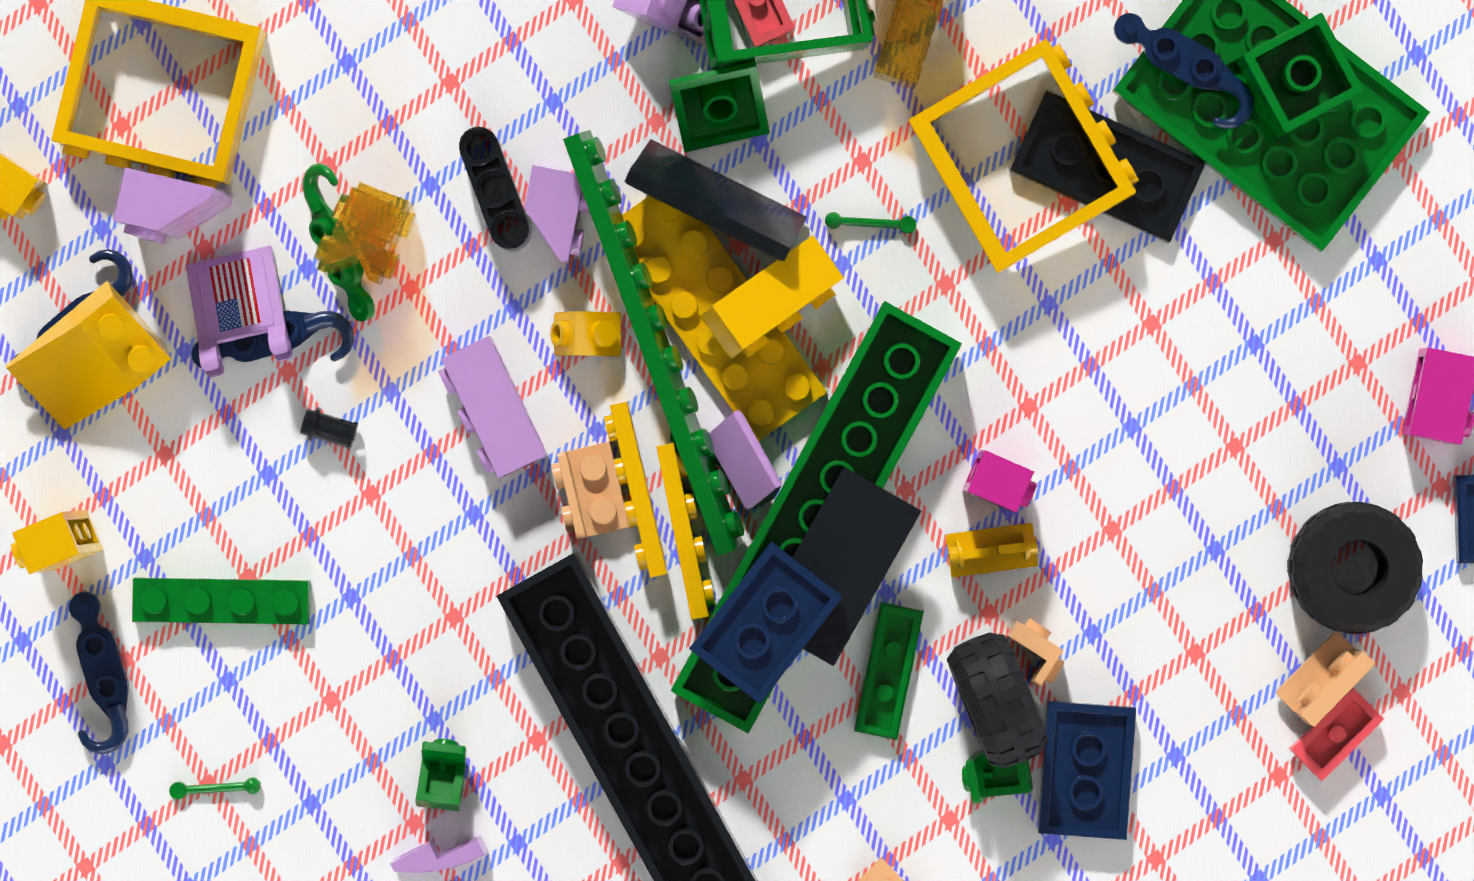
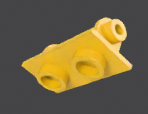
M1033 523L945 534L951 578L1038 566V545L1036 536H1034Z

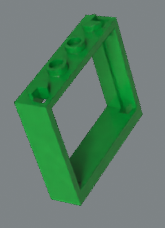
M698 0L710 70L756 61V64L864 50L873 41L872 36H875L873 22L876 18L873 10H868L866 0H842L848 35L734 50L725 0Z

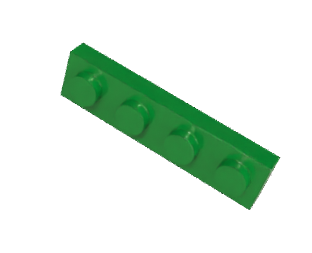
M133 578L132 622L310 624L311 580Z

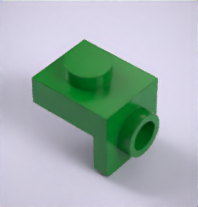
M435 739L433 742L424 741L421 749L422 761L415 798L416 806L460 811L467 766L466 747L460 746L456 741L450 739Z
M981 750L975 751L962 768L963 787L966 792L971 793L973 804L982 803L987 797L1030 793L1033 789L1029 760L1007 768L990 766L984 751Z

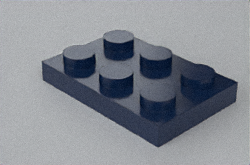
M771 541L689 649L761 704L843 596Z
M1047 700L1045 731L1049 742L1043 749L1037 827L1039 834L1127 840L1136 707Z

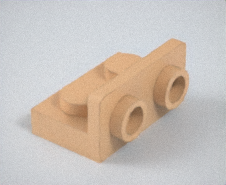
M611 442L557 453L559 462L551 464L557 490L563 488L566 490L569 505L563 506L561 509L567 533L575 531L578 540L628 528L629 523L621 485L619 484L615 469Z
M1333 632L1276 690V695L1303 722L1315 727L1376 663L1364 651L1355 649L1339 632Z

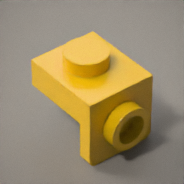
M555 312L554 322L550 329V339L554 345V355L621 356V312Z

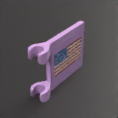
M271 245L186 265L199 342L200 364L208 377H216L224 373L223 360L218 344L268 333L269 348L277 361H284L293 357Z

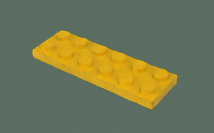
M651 196L646 197L622 215L624 221L628 220L635 231L637 245L634 246L639 262H644L651 274L652 287L649 289L654 302L661 305L671 326L732 411L739 410L742 412L758 442L827 393L785 332L781 333L778 327L765 335L770 342L750 357L742 351L730 359L700 316L706 310L747 281L706 223Z

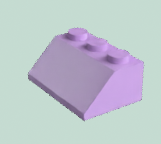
M125 167L113 221L125 225L123 233L139 237V239L165 244L166 236L179 239L231 207L233 197L212 187Z

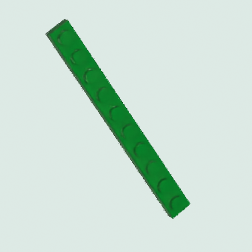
M591 130L564 138L565 147L716 554L719 556L734 551L743 543L741 536L744 535V526L737 511H731L726 497L729 494L727 479L722 470H716L711 457V453L714 452L711 436L707 429H701L695 413L699 409L696 396L691 387L685 386L680 373L683 370L681 355L676 346H670L664 330L668 328L665 312L660 304L654 303L649 289L652 287L651 274L646 264L639 262L634 246L637 245L635 231L628 220L624 221L618 205L622 202L620 190L616 182L608 178L603 162H606L604 147L598 137L593 138Z

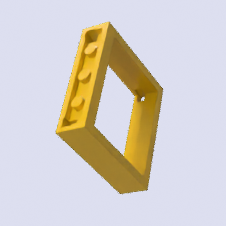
M85 0L51 141L64 145L63 154L88 159L89 152L105 155V164L123 169L125 167L131 169L132 162L149 166L147 173L174 178L175 173L192 176L191 183L215 189L217 183L230 186L267 33L261 27L150 0ZM101 11L243 45L214 166L72 132Z
M1047 38L908 119L997 274L1135 195L1136 190L1133 184L1139 181L1128 160L1125 158L1119 162L1110 146L1117 142L1106 122L1102 120L1096 123L1088 108L1093 106L1094 102L1083 83L1079 82L1074 85L1066 70L1072 67L1061 45L1057 44L1052 47ZM1042 59L1117 188L1006 252L931 123Z

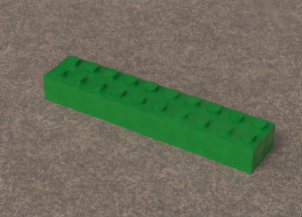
M886 301L882 303L707 624L771 541L793 557L843 467L884 488L963 343ZM692 651L671 687V692L749 734L773 690L772 688L760 704Z

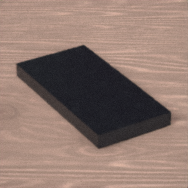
M1046 90L1009 171L1086 206L1117 187L1066 99ZM1088 109L1096 123L1102 120L1106 122L1117 142L1110 146L1119 162L1126 158L1139 179L1138 182L1133 184L1136 190L1135 195L1102 214L1166 243H1170L1206 163Z
M652 139L649 140L631 166L624 181L627 185L780 261H785L807 219V216Z
M845 467L841 470L792 557L843 596L803 648V650L833 667L922 512L920 509Z

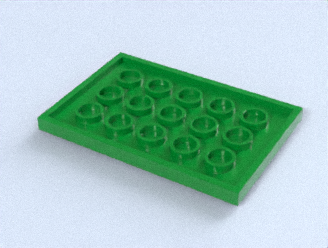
M1182 0L1161 28L1173 29L1214 51L1233 75L1241 79L1249 87L1235 60L1309 18L1286 0ZM1339 41L1338 43L1364 92L1279 138L1276 137L1252 91L1253 110L1249 119L1243 125L1234 129H1222L1213 125L1214 118L1229 119L1236 115L1239 109V102L1236 97L1226 91L1198 89L1190 86L1151 64L1147 60L1144 50L1112 90L1120 99L1198 159L1204 161L1208 167L1318 252L1324 251L1430 114V111Z

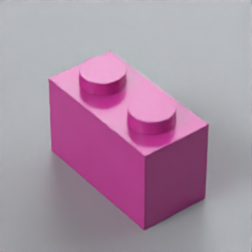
M1429 347L1419 349L1402 435L1452 445H1462L1463 438H1469L1474 424V412L1469 411L1472 394H1474L1473 356Z
M979 450L962 491L1017 513L1019 506L1028 507L1038 483L1031 481L1035 471L989 451Z

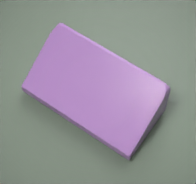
M737 410L709 434L714 446L713 453L746 510H753L775 499L782 486V482L744 415Z

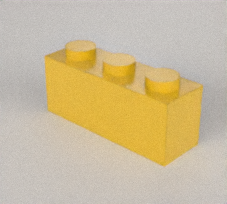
M812 235L789 251L785 261H775L713 304L700 317L730 359L742 351L750 357L770 342L765 336L770 331L778 327L781 333H784L803 319L799 311L811 303L816 310L837 294L833 287L844 277L815 236Z
M87 510L60 512L12 532L15 540L11 544L13 557L21 569L26 567L28 574L57 570L103 551Z

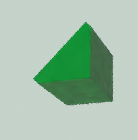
M756 61L669 80L684 152L770 134Z

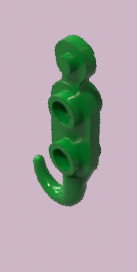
M322 163L312 164L305 171L302 181L304 198L312 218L309 225L310 236L319 247L327 266V275L330 281L346 292L348 308L352 317L360 322L366 321L373 317L375 306L373 299L361 285V278L364 274L362 260L356 255L346 233L344 219L329 208L318 185L320 175L325 177L332 186L338 185V179L328 166Z

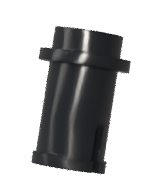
M317 407L316 410L307 408L300 429V434L308 436L307 441H312L313 438L351 450L358 429V422H351L321 413L322 408Z

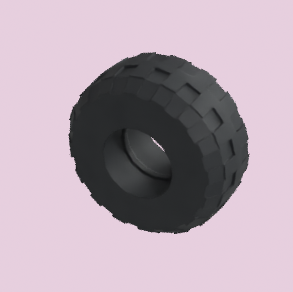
M1343 502L1324 508L1311 516L1302 525V528L1294 536L1290 545L1287 573L1293 596L1312 619L1334 631L1347 634H1364L1388 627L1398 621L1415 602L1419 588H1421L1423 557L1415 535L1397 515L1375 504ZM1356 540L1362 541L1372 549L1377 559L1378 568L1377 576L1372 585L1363 592L1352 595L1341 591L1334 582L1331 570L1332 561L1337 551L1346 543Z
M989 632L955 646L946 660L963 705L990 766L1007 768L1041 754V751L1049 742L1028 684L1007 638L1002 634Z

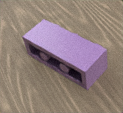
M487 336L441 358L445 368L438 371L448 393L453 394L457 392L464 408L458 410L459 417L467 433L471 434L476 431L483 447L476 451L487 474L495 471L498 478H503L548 456L491 336Z

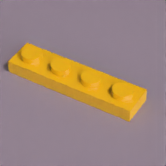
M626 401L609 405L612 415L604 416V422L609 442L618 440L621 458L614 459L619 484L628 483L632 499L631 501L624 502L629 527L638 526L642 543L634 545L640 571L648 569L650 578L668 574L629 404Z
M674 443L656 446L691 620L708 617V607L714 606L716 603L711 579L702 581L699 563L707 562L702 536L693 537L690 520L698 519L693 493H684L681 478L688 475Z

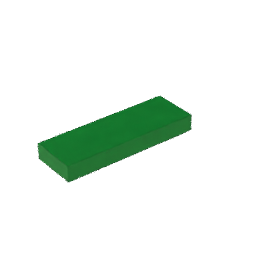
M880 602L854 726L855 732L894 740L898 739L924 613L923 610Z

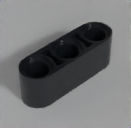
M480 126L472 127L461 136L459 151L489 233L494 242L502 249L511 252L519 251L529 243L532 229L503 149L497 137L489 129ZM477 137H486L492 143V150L489 156L481 160L470 157L468 148L471 141ZM492 178H501L507 183V193L499 201H490L484 195L485 184ZM507 219L519 220L523 226L522 236L515 242H504L500 237V226Z

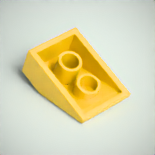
M106 281L5 366L56 422L66 430L136 389L170 361L171 357L165 343L114 287Z

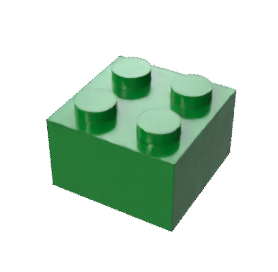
M1322 12L1250 50L1235 60L1277 138L1364 92Z

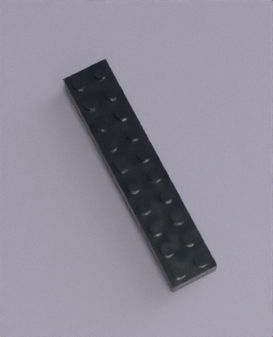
M577 552L496 596L653 881H758Z

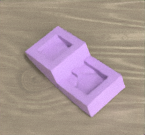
M478 835L441 854L432 839L394 858L390 865L394 872L425 873L440 871L482 857L488 849L482 837Z

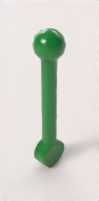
M830 212L825 217V224L830 229H837L840 225L894 228L909 234L917 226L915 219L911 216H905L901 220L841 217L837 212Z
M250 777L245 782L186 785L184 782L178 781L170 786L169 793L172 798L177 800L184 798L187 794L246 791L253 795L260 791L261 782L255 777Z

